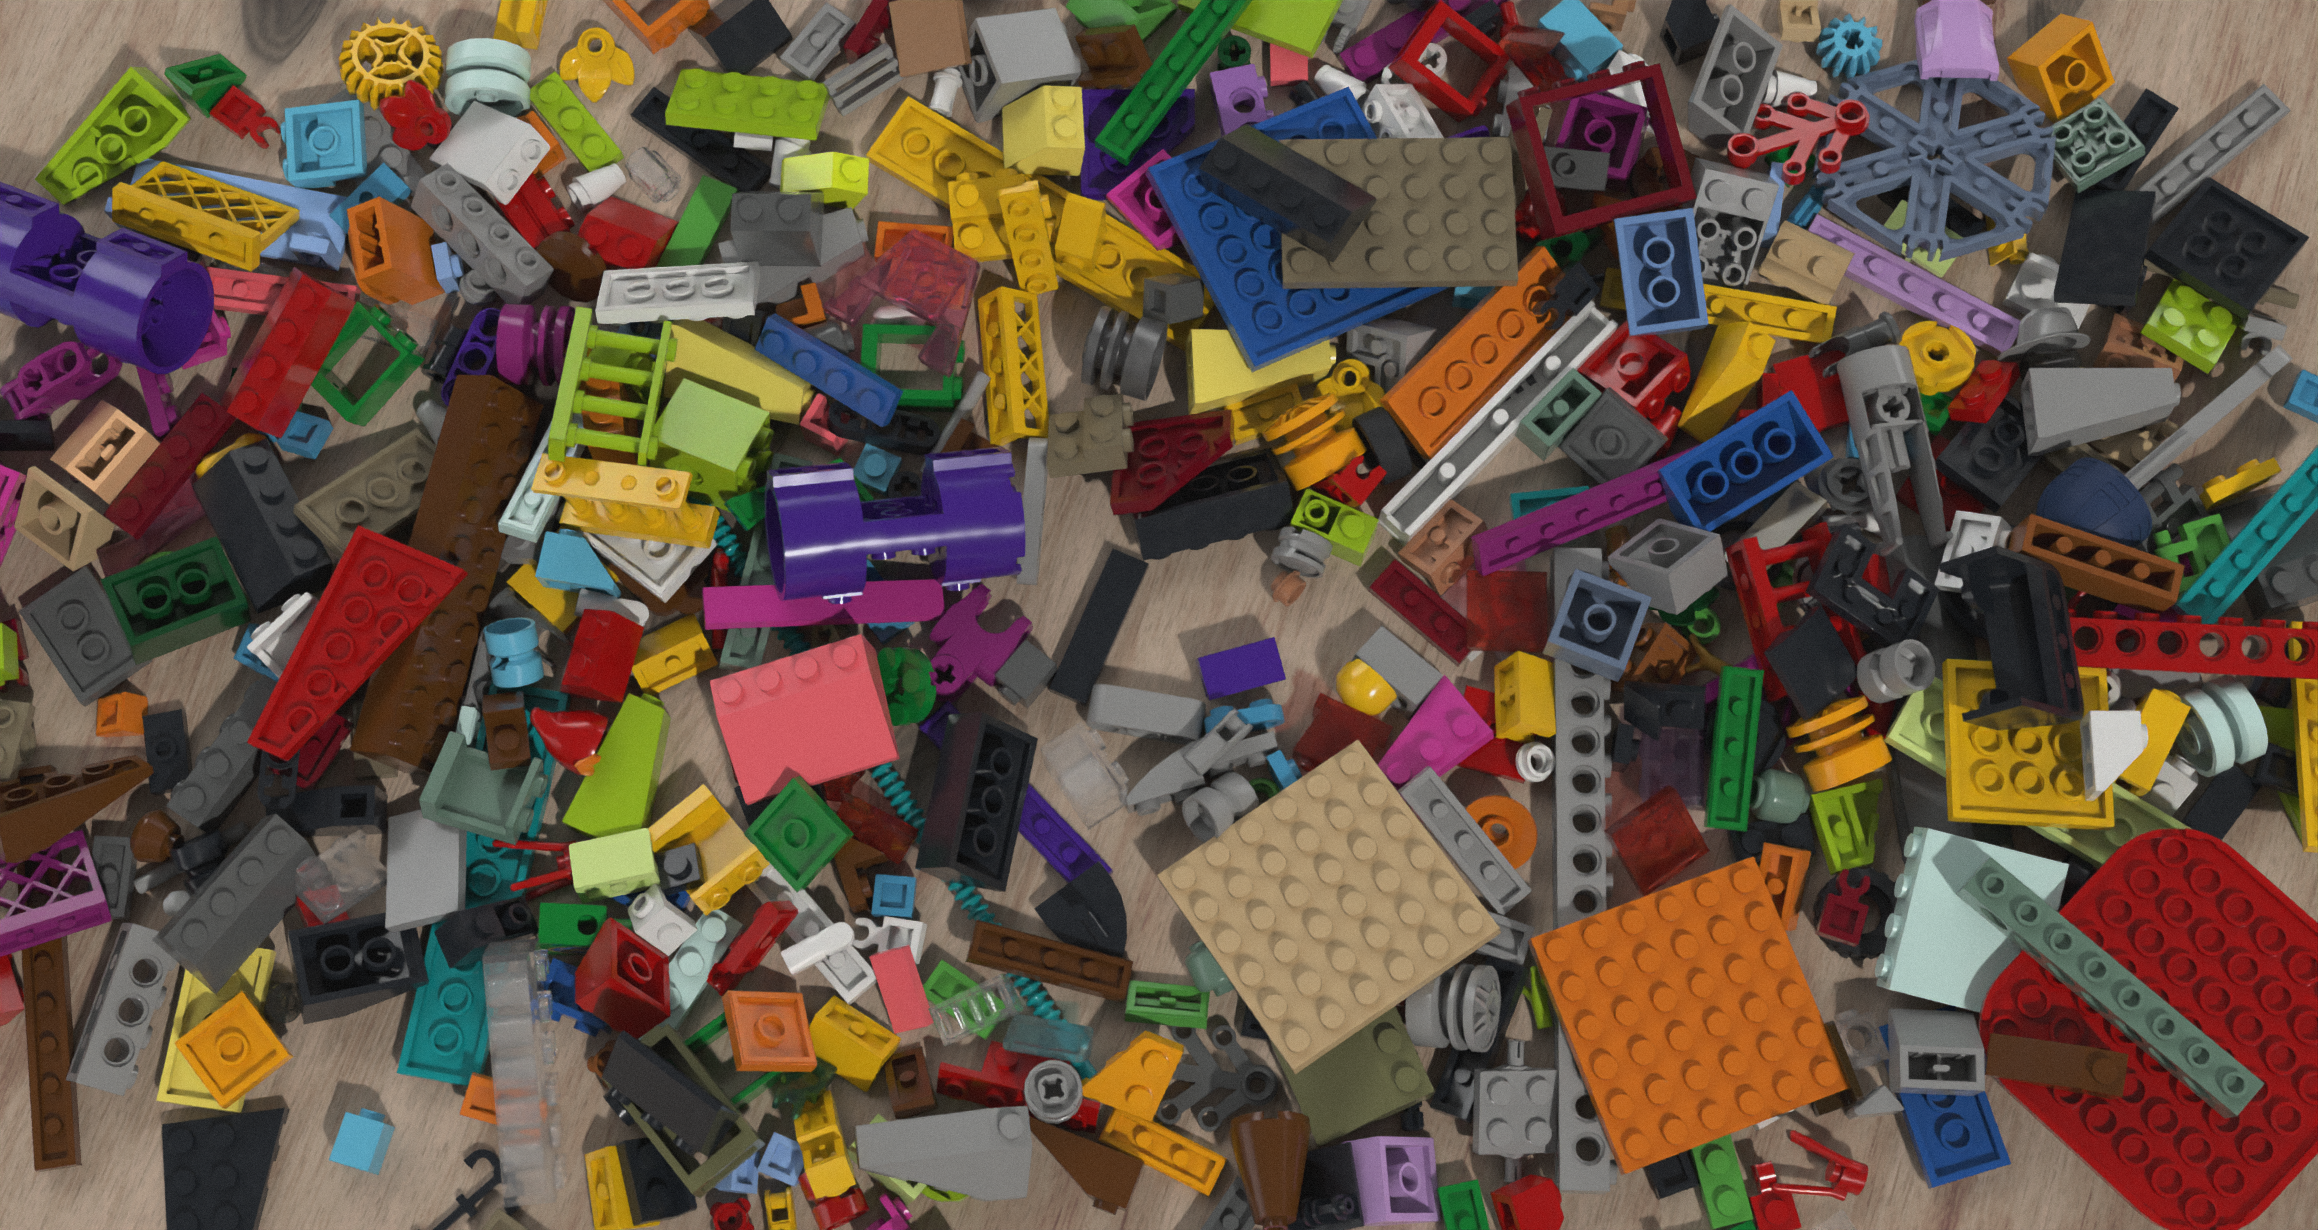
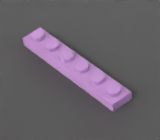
M1818 214L1816 215L1808 229L1809 232L1855 253L1844 276L1929 321H1938L1937 325L1949 329L1950 325L1961 329L1970 337L1974 345L1997 357L2002 352L2011 348L2018 335L2020 320Z

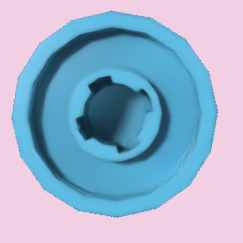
M522 617L508 618L484 627L483 634L486 650L490 655L494 656L489 661L492 683L495 686L501 688L521 687L543 678L544 668L541 653L534 650L538 646L539 640L536 623L533 619Z

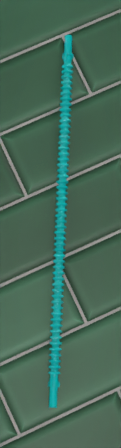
M687 495L688 501L692 504L712 506ZM719 516L713 539L717 541L715 548L723 549L727 553L730 560L729 568H735L734 576L742 578L748 552H741L743 544L735 543L737 536L729 534L731 527L723 525L725 518ZM798 626L771 627L772 631L779 632L777 639L785 641L783 648L791 650L789 656L810 649L811 644L803 642L804 634L796 632ZM891 762L869 768L873 771L871 777L879 779L877 786L885 788L883 795L892 798L890 805L898 807L896 814L904 816L903 824L911 826L909 833L911 835L916 834L915 842L920 844L926 818L922 817L924 810L916 808L918 801L916 799L911 800V791L903 789L905 782L897 780L899 773L890 770L892 768ZM949 882L948 891L956 892L954 900H961L963 903L961 910L969 911L967 919H974L975 922L980 920L1002 926L1000 922L995 923L993 921L995 918L994 913L987 912L989 905L980 902L982 895L974 893L976 887ZM1007 973V977L1015 979L1013 986L1021 988L1022 991L1019 995L1028 998L1026 1005L1034 1007L1033 1016L1041 1017L1042 1020L1039 1022V1025L1047 1026L1046 1035H1052L1055 1038L1062 1056H1067L1082 1080L1086 1077L1090 1079L1097 1071L1080 1048L1081 1042L1065 1026L1068 1020L1060 1019L1061 1010L1053 1009L1054 1000L1046 999L1048 991L1040 990L1041 982Z

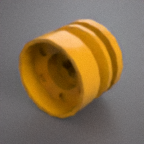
M1334 392L1315 398L1311 397L1279 415L1274 423L1262 432L1267 442L1284 435L1285 440L1272 449L1274 455L1284 454L1291 450L1295 454V457L1283 467V471L1295 491L1304 489L1345 467L1352 458L1361 456L1367 450L1355 428H1348L1339 432L1335 431L1333 426L1346 415L1344 409H1339L1328 415L1324 412L1337 403L1338 399Z
M1865 695L1833 700L1811 719L1803 721L1801 717L1786 727L1789 738L1807 733L1809 735V738L1794 746L1796 753L1816 751L1817 757L1803 766L1813 792L1841 785L1892 761V756L1882 734L1865 737L1861 734V730L1875 721L1874 715L1867 714L1857 718L1853 716V714L1869 705Z

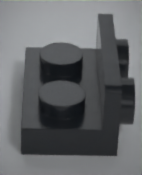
M648 1137L624 1140L616 1144L634 1226L675 1219L697 1209L696 1196L689 1191Z

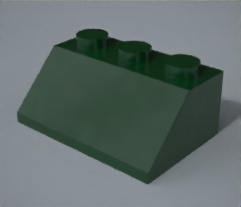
M217 536L100 579L136 665L251 621L247 600Z

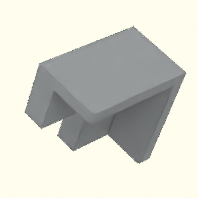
M1382 316L1347 332L1346 359H1358L1365 364L1375 366L1374 382L1379 384L1387 393L1436 345L1437 329Z

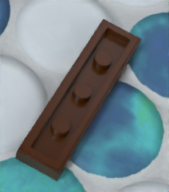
M976 920L965 962L1123 1003L1126 998L1134 961Z

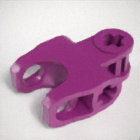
M67 341L26 363L20 369L18 378L2 386L0 393L3 399L7 400L15 414L14 420H45L69 401L84 400L102 389L119 374L123 363L114 357L106 355L109 361L108 368L103 374L99 375L92 368V360L101 352L91 348L85 350L84 344L81 342ZM69 350H72L76 354L64 357L65 353Z
M983 584L977 586L966 597L952 605L935 625L929 636V639L941 648L930 661L934 672H929L931 685H936L935 700L940 703L957 701L977 677L990 687L997 684L995 674L1025 639L1027 640L1033 629L1032 622L1023 615L1004 632L989 633L983 630L978 625V618L992 597L990 594L991 590ZM952 674L953 682L951 684L948 681L939 684L938 676L948 677Z

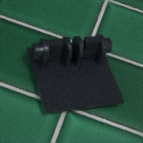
M1351 1142L1308 1151L1296 1221L1288 1224V1230H1349L1365 1226Z

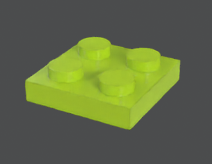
M2173 279L2140 333L2208 374L2216 365L2241 319L2230 313L2227 309L2200 295L2191 287L2185 286L2176 279Z

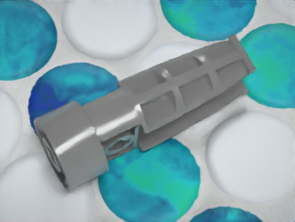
M1885 345L1849 355L1839 361L1836 367L1854 446L1857 448L1864 474V484L1867 486L1874 510L1873 514L1885 545L1880 553L1882 556H1887L1903 543L1891 473L1908 469L1930 549L1935 551L1952 539L1953 533L1950 531L1946 532L1942 508L1943 501L1936 475V462L1932 455L1928 436L1929 429L1909 349L1901 345Z

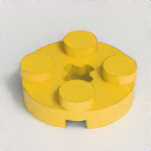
M1923 321L1910 326L1905 330L1902 340L1898 344L1909 349L1919 392L1928 396L1935 395L1937 392L1952 391L1964 385L1973 371L1976 357V348L1965 332L1950 325L1949 329L1936 326L1938 321ZM1928 352H1932L1935 356L1941 354L1943 356L1942 361L1931 359Z

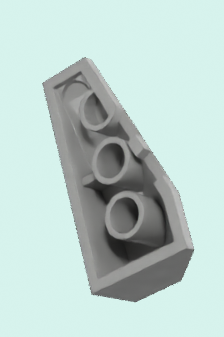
M1028 1106L987 1108L857 1125L854 1127L857 1164L860 1170L903 1181H915L934 1186V1189L945 1192L950 1190L969 1195L973 1199L984 1202L1024 1199L1027 1197L1032 1155Z

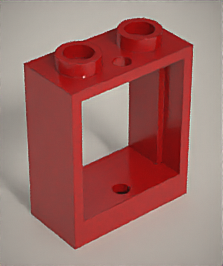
M1440 0L1426 11L1388 69L1406 83L1412 84L1415 90L1459 123L1470 115L1475 118L1483 110L1488 102V99L1484 97L1490 87L1496 88L1500 84V79H1504L1508 72L1504 66L1512 55ZM1440 27L1489 64L1467 98L1418 61Z

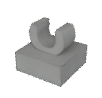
M2253 312L2246 319L2239 317L2241 321L2238 326L2245 331L2239 338V347L2247 350L2250 340L2259 337L2262 340L2259 352L2262 355H2267L2272 348L2271 338L2282 341L2287 325L2281 320Z

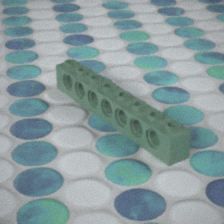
M1990 857L1982 863L1956 893L1958 897L2222 1117L2238 1116L2265 1084L1993 858Z

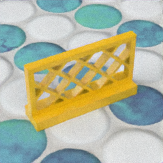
M164 161L160 162L132 185L120 182L112 188V222L251 272L260 265V253L293 226L300 216V210ZM165 176L168 177V178L177 180V181L160 182V180H161L162 178H164ZM194 191H207L210 193L195 194ZM185 192L186 194L179 196H167V193ZM241 203V204H244V205H246V206H233V207H230L229 204ZM220 205V208L202 209L201 206ZM274 215L280 218L264 219L263 216ZM254 217L255 219L247 221L236 220V218Z

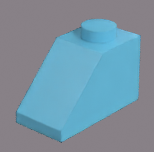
M560 529L559 533L546 531L535 575L543 587L579 593L582 588L615 596L618 599L621 598V591L586 539L582 538L583 535L569 529Z

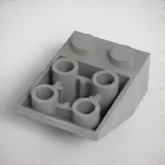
M1696 158L1691 172V179L1697 198L1683 204L1682 209L1693 208L1703 284L1746 291L1779 184L1768 174Z

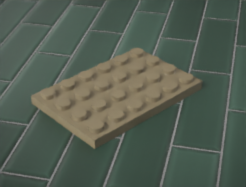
M1511 137L1279 140V143L1377 199L1334 263L1281 233L1282 289L1517 286L1518 264Z

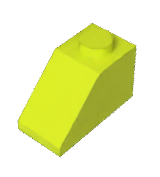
M838 152L784 158L781 165L780 192H823L824 205L844 209L852 207L853 210L868 194L869 158Z

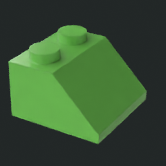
M1069 0L1066 8L1075 15L1077 22L1089 29L1135 24L1143 43L1178 10V7L1171 0Z

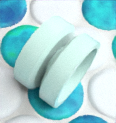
M491 38L467 39L456 42L448 48L446 54V73L449 78L445 85L444 103L449 111L462 117L471 104L476 101L514 118L528 113L530 108V88L527 83L531 76V57L528 51L517 44Z
M2223 675L2202 685L2201 689L2190 688L2177 694L2181 698V702L2191 708L2175 740L2182 754L2196 767V771L2201 775L2212 777L2233 767L2234 762L2243 764L2266 753L2268 737L2262 713L2244 684L2234 676Z

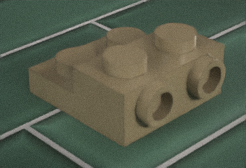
M1122 393L1084 398V411L1049 415L1047 469L1050 478L1127 468L1128 452L1134 451L1132 430L1128 428V426L1134 425V415L1131 402L1125 403Z

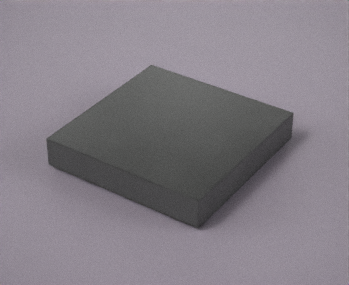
M1609 387L1558 447L1599 484H1603L1645 467L1666 443L1668 438L1616 391Z

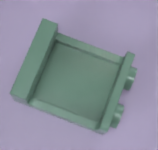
M450 731L419 799L423 818L516 845L521 832L527 833L534 816V810L531 808L536 797L542 798L548 784V775L544 773L543 760L536 757L533 758L530 766L491 771L487 752L467 747L465 735Z

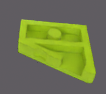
M1881 778L1810 795L1808 807L1830 875L1838 874L1843 869L1863 868L1873 863L1876 845L1874 833L1878 830L1879 814H1876L1878 794L1883 790Z

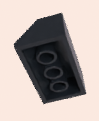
M1247 124L1222 136L1199 167L1205 189L1333 263L1377 201L1373 195Z
M267 439L229 451L192 485L202 509L257 614L283 605L296 594L301 596L305 592L312 594L327 587L332 577V561L321 540L293 513L294 505L300 501Z
M1271 447L1215 461L1155 509L1129 513L1137 545L1143 561L1149 559L1161 560L1169 557L1172 553L1188 549L1200 550L1211 543L1223 540H1239L1247 534L1262 530L1274 531L1281 529L1286 524L1291 523L1294 511L1288 480Z
M984 712L949 715L915 869L943 881L998 892L1006 891L1038 738Z

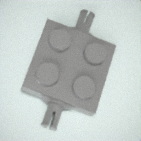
M1521 1039L1507 1040V1064L1494 1069H1474L1472 1152L1478 1155L1499 1154L1504 1156V1181L1511 1183L1521 1179L1522 1157H1527L1533 1153H1556L1558 1070L1554 1068H1531L1524 1065L1525 1040Z

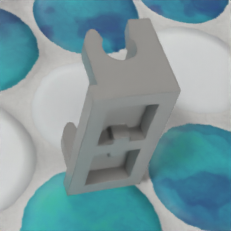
M1383 626L1370 637L1352 659V661L1355 659L1362 660L1387 681L1397 695V698L1390 705L1408 720L1433 691V688L1443 677L1440 672Z

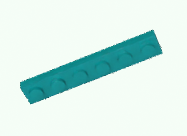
M2318 445L2171 607L2179 615L2202 616V624H2214L2218 617L2223 615L2318 509Z

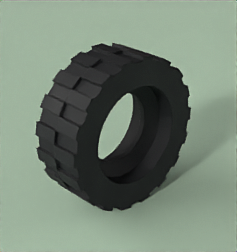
M1855 867L1849 870L1847 883L1852 888H1859L1861 878L1865 875L1870 877V887L1863 895L1871 897L1879 906L1881 913L1880 922L1873 931L1861 934L1859 944L1856 947L1819 936L1821 940L1825 941L1826 947L1832 952L1836 951L1843 958L1847 959L1850 957L1857 961H1862L1865 958L1873 959L1884 953L1888 939L1885 937V924L1889 915L1894 914L1897 897L1894 895L1896 881L1893 882L1888 878L1889 875L1884 872L1879 873L1869 867L1866 869ZM1838 874L1828 881L1817 895L1818 900L1814 903L1813 911H1815V917L1813 918L1814 926H1818L1826 896L1829 893L1839 896L1836 888Z

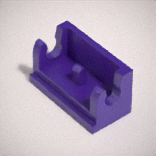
M1275 637L1196 659L1205 695L1209 701L1286 680Z

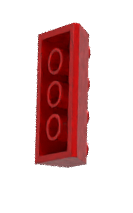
M294 267L219 401L226 412L256 430L282 438L356 302Z

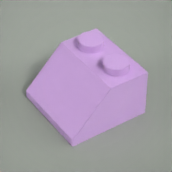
M1376 1136L1342 1142V1144L1347 1142L1352 1144L1365 1226L1441 1221L1440 1204L1436 1191L1438 1182L1433 1138Z

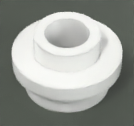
M1540 742L1526 743L1516 754L1517 771L1522 778L1529 782L1545 780L1555 767L1553 752ZM1531 756H1533L1536 760V766L1534 769L1531 765Z

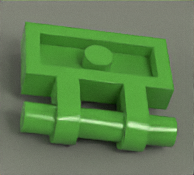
M2220 513L2177 527L2182 540L2178 543L2173 544L2168 530L2152 535L2157 550L2154 551L2155 556L2179 564L2178 556L2183 554L2188 556L2194 575L2185 578L2183 573L2177 600L2230 542Z

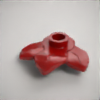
M414 80L407 81L405 96H387L379 102L384 119L396 128L392 135V141L403 149L420 150L427 143L439 144L446 140L450 134L452 126L450 116L445 110L436 106L430 90Z

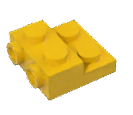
M1011 168L999 169L994 172V177L979 178L977 173L965 172L958 174L956 181L948 182L950 216L953 223L955 260L957 264L1013 259L998 198V190L1022 186V182H1026L1024 174H1017V170Z

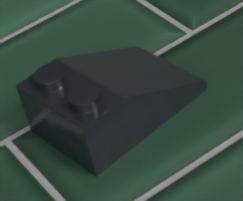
M385 912L288 931V952L303 1025L347 1016L427 985L429 980L417 927L392 933L385 928Z

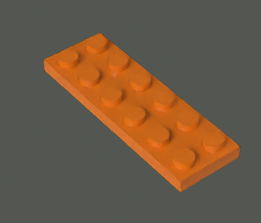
M1536 246L1518 264L1517 286H1495L1380 399V402L1424 459L1431 460L1572 317L1567 316L1565 313V320L1558 329L1546 330L1544 325L1550 320V310L1548 309L1543 315H1534L1532 312L1536 303L1541 300L1550 299L1552 295L1546 287L1562 271L1545 246Z

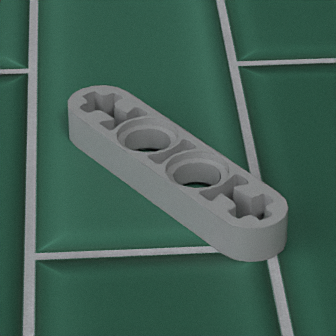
M1029 437L1023 495L1026 546L1025 557H1018L1017 564H1021L1022 572L1017 575V584H1038L1048 475V438Z

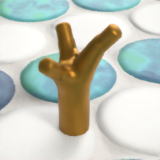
M1695 634L1688 636L1700 658L1698 663L1686 667L1688 674L1697 671H1710L1720 676L1721 666L1733 667L1732 664L1708 651Z

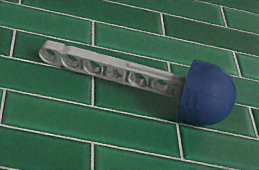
M2280 345L2275 347L2125 475L2101 460L2088 457L2078 459L2045 488L2038 501L2036 515L2135 549L2150 535L2152 530V518L2149 508L2138 489L2293 358Z

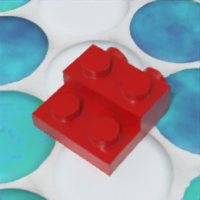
M1627 320L1577 369V372L1601 393L1611 387L1645 418L1649 417L1650 419L1656 418L1661 413L1665 404L1664 399L1672 391L1678 393L1687 386L1691 372L1686 353L1657 335L1629 336Z

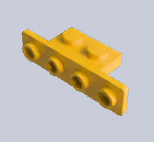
M1038 180L1022 182V186L998 190V198L1020 290L1033 294L1057 290L1059 285L1051 244L1056 243L1057 234L1054 220L1046 221V218L1052 217L1049 195H1041Z

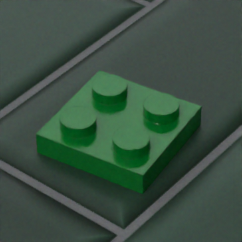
M801 776L791 779L744 832V835L757 847L761 854L792 888L799 892L812 882L854 833Z

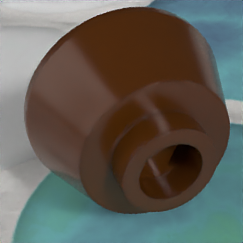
M162 810L146 813L138 821L131 836L130 850L134 858L139 862L168 861L171 858L169 850L184 842V836L181 835V827Z

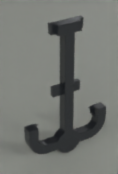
M479 1149L471 1153L463 1160L468 1167L473 1169V1166L479 1159L486 1158L494 1167V1176L468 1199L463 1194H460L456 1198L460 1206L433 1230H447L466 1213L471 1218L475 1216L478 1211L474 1206L500 1183L509 1184L515 1192V1200L503 1205L504 1210L512 1216L521 1208L525 1200L524 1188L515 1178V1166L509 1162H502L495 1153L486 1149Z

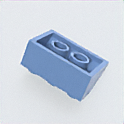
M1693 208L1614 219L1629 336L1670 334L1704 329L1709 325Z

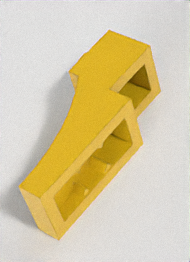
M831 1090L793 1103L792 1111L796 1138L802 1151L804 1169L815 1198L841 1195L849 1187L856 1185Z

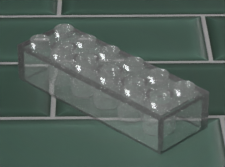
M539 938L491 942L488 944L482 959L504 1208L556 1202L558 1190L565 1188L567 1164L565 1153L558 1154L557 1147H561V1138L564 1136L562 1113H554V1106L558 1105V1097H560L559 1073L551 1072L550 1064H554L557 1048L555 1031H547V1023L551 1022V1015H553L552 991L544 990L543 981H547V974L550 973L548 949H540Z

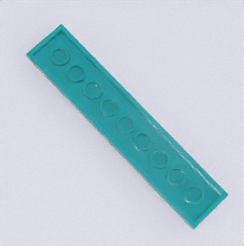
M491 680L488 695L524 691L531 762L534 757L543 760L544 773L548 775V784L542 798L536 797L531 809L534 810V816L528 832H521L518 840L538 841L557 761L548 753L540 735L532 725L530 712L534 707L550 712H568L572 697L569 693L529 686L501 688L495 686ZM482 717L475 749L488 753L486 727ZM467 831L465 909L515 897H525L527 888L511 891L510 885L530 878L536 850L494 847L492 842L495 839ZM445 920L432 924L424 957L429 983L416 990L397 1073L404 1076L468 1087L472 1072L484 1075L513 946L485 960L450 969L434 933L447 921Z

